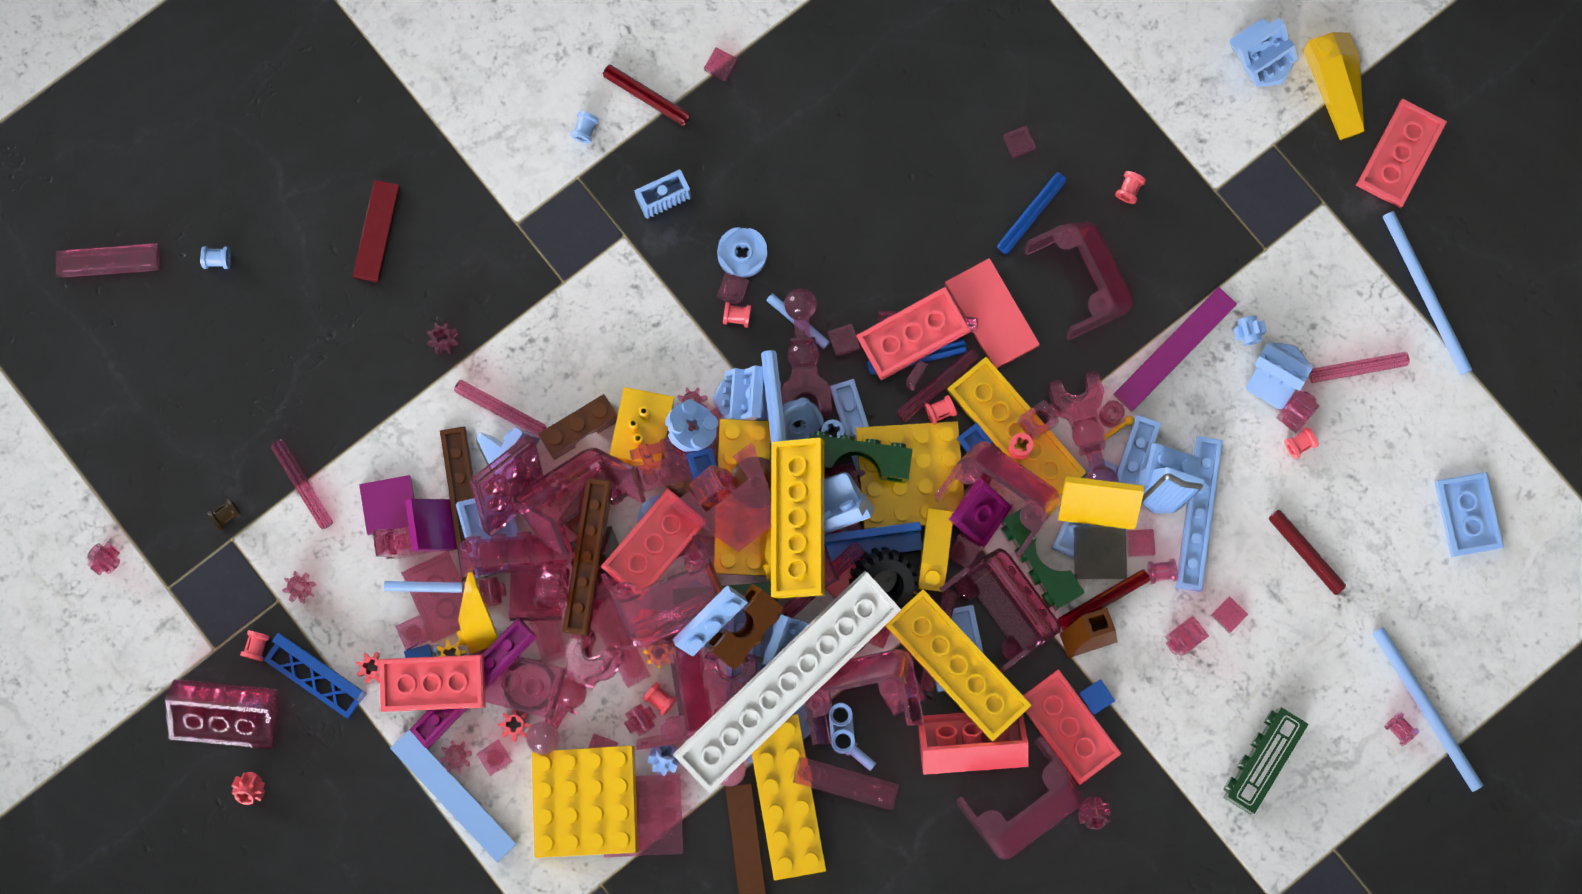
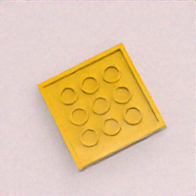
M958 421L940 422L935 425L933 423L857 427L855 429L856 441L865 442L866 439L880 440L883 445L891 446V443L897 442L906 444V448L912 449L909 479L906 484L880 480L875 466L867 459L857 456L860 491L867 496L875 508L871 518L863 520V529L920 522L921 527H925L928 507L950 511L956 510L964 498L960 443L957 440L959 437Z
M635 746L532 752L534 858L639 853Z

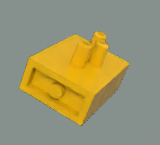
M628 387L623 388L609 454L610 462H614V466L620 468H629V465L639 467L640 471L646 473H654V470L661 471L669 432L665 421L668 413L674 408V396Z

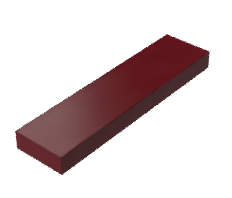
M374 180L353 277L356 279L379 283L399 195V184Z

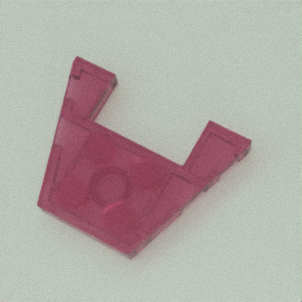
M752 442L733 456L749 479L706 512L691 491H688L671 505L673 509L738 552L771 527V492Z

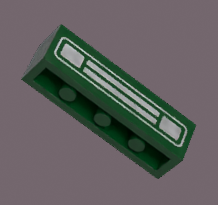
M1282 707L1276 709V711L1271 710L1264 720V724L1267 726L1262 734L1258 732L1250 744L1253 747L1249 756L1244 754L1237 765V768L1240 769L1235 778L1231 776L1223 789L1226 791L1224 799L1250 815L1255 814L1309 725Z

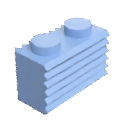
M680 169L634 190L636 199L647 219L650 216L654 217V214L658 215L659 212L663 213V210H668V207L672 208L673 205L677 206V203L681 204L682 201L686 202V199L690 200L691 198L690 188Z

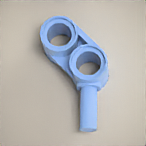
M845 703L835 704L829 711L832 748L839 754L851 755L871 771L876 762L857 747L858 744L854 738L851 708ZM835 710H846L848 719L842 723L835 721L833 718ZM839 735H846L850 738L851 743L848 748L840 749L836 745L835 740Z

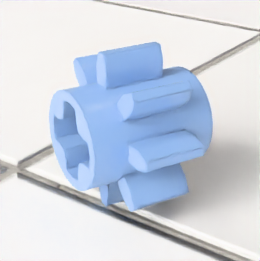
M1255 315L1239 319V326L1233 329L1236 341L1242 340L1244 346L1263 341L1262 335H1265L1267 332L1264 320L1258 322Z
M665 742L658 747L652 746L647 759V763L652 764V772L663 776L669 773V771L676 772L679 761L673 755L676 752V746Z

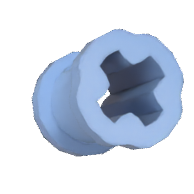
M581 111L577 114L579 119L575 130L571 131L570 136L579 142L590 144L592 142L591 134L595 124L599 123V118Z
M203 246L200 257L202 268L208 269L209 266H223L224 269H229L231 265L230 248L224 246L223 249H209L207 246Z
M828 420L822 426V432L828 433L829 428L838 431L836 438L844 435V427L838 420Z

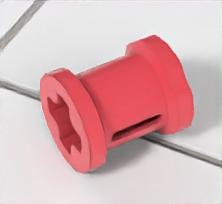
M1126 171L1124 174L1125 180L1115 196L1126 203L1134 204L1137 202L1136 195L1141 185L1145 184L1146 179L1135 172Z
M726 302L723 324H742L745 328H748L751 305L740 307Z
M949 395L931 405L929 403L924 404L928 418L933 425L937 424V421L957 415Z
M1309 427L1304 428L1303 432L1294 438L1284 440L1288 452L1294 459L1300 458V454L1308 449L1319 446L1317 438Z
M1026 433L1014 435L1008 447L1011 457L1018 460L1027 458L1033 449V440ZM1018 441L1020 444H1026L1024 452L1021 449H1015Z
M248 630L247 635L249 637L245 650L241 651L240 656L263 662L264 657L262 654L266 641L269 640L270 636Z
M658 682L643 697L645 702L649 701L660 710V715L662 716L672 708L678 699L676 696H670L664 691Z

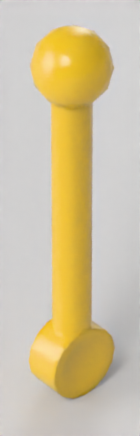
M1126 416L1124 422L1098 440H1091L1089 442V449L1092 451L1097 450L1099 444L1125 426H1131L1134 423V418Z

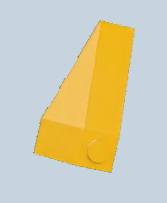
M1331 32L1309 40L1303 52L1339 139L1342 140L1364 132L1360 57L1351 34Z

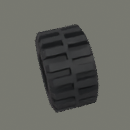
M882 547L881 551L873 548L871 549V554L867 552L861 554L864 558L861 561L856 559L854 562L857 566L856 569L851 568L850 574L852 579H849V585L864 571L868 572L874 579L878 573L892 570L896 572L897 580L894 587L887 594L898 607L902 609L916 596L914 591H919V585L916 583L919 580L913 565L897 550L892 549L890 551L888 547Z

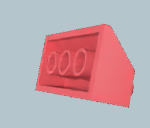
M966 713L918 716L923 775L1028 767V739L1023 714L993 742Z

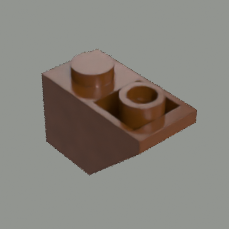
M1108 608L1082 615L1060 633L1068 659L1118 642L1116 629Z

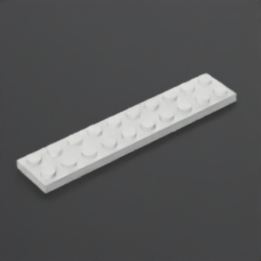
M864 571L673 754L674 757L711 793L901 609L869 573Z

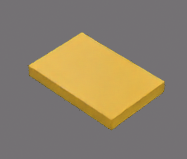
M1066 476L1058 512V521L1135 530L1144 494V486Z

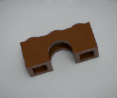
M605 394L541 431L538 435L553 460H556L576 448L575 445L584 437L595 432L599 434L614 425L618 415Z
M754 584L743 595L748 602L742 608L746 615V622L743 628L737 632H729L725 628H721L704 645L706 649L733 670H736L737 667L745 663L748 653L762 641L765 631L770 625L778 621L781 615L780 612L784 609L783 606Z

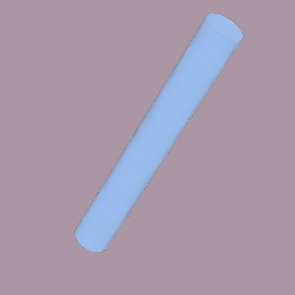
M772 293L766 301L822 349H825L830 344L829 340Z
M385 581L384 591L463 593V583Z

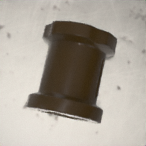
M227 498L226 502L212 511L210 509L207 511L210 519L220 531L224 529L223 525L235 517L239 518L242 516L231 498Z

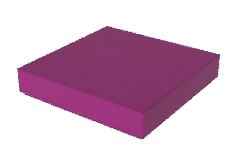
M410 475L359 484L368 536L409 528L405 501L415 499Z
M977 478L949 520L976 545L985 548L1012 506L983 479Z
M408 499L405 501L412 552L457 550L450 499Z

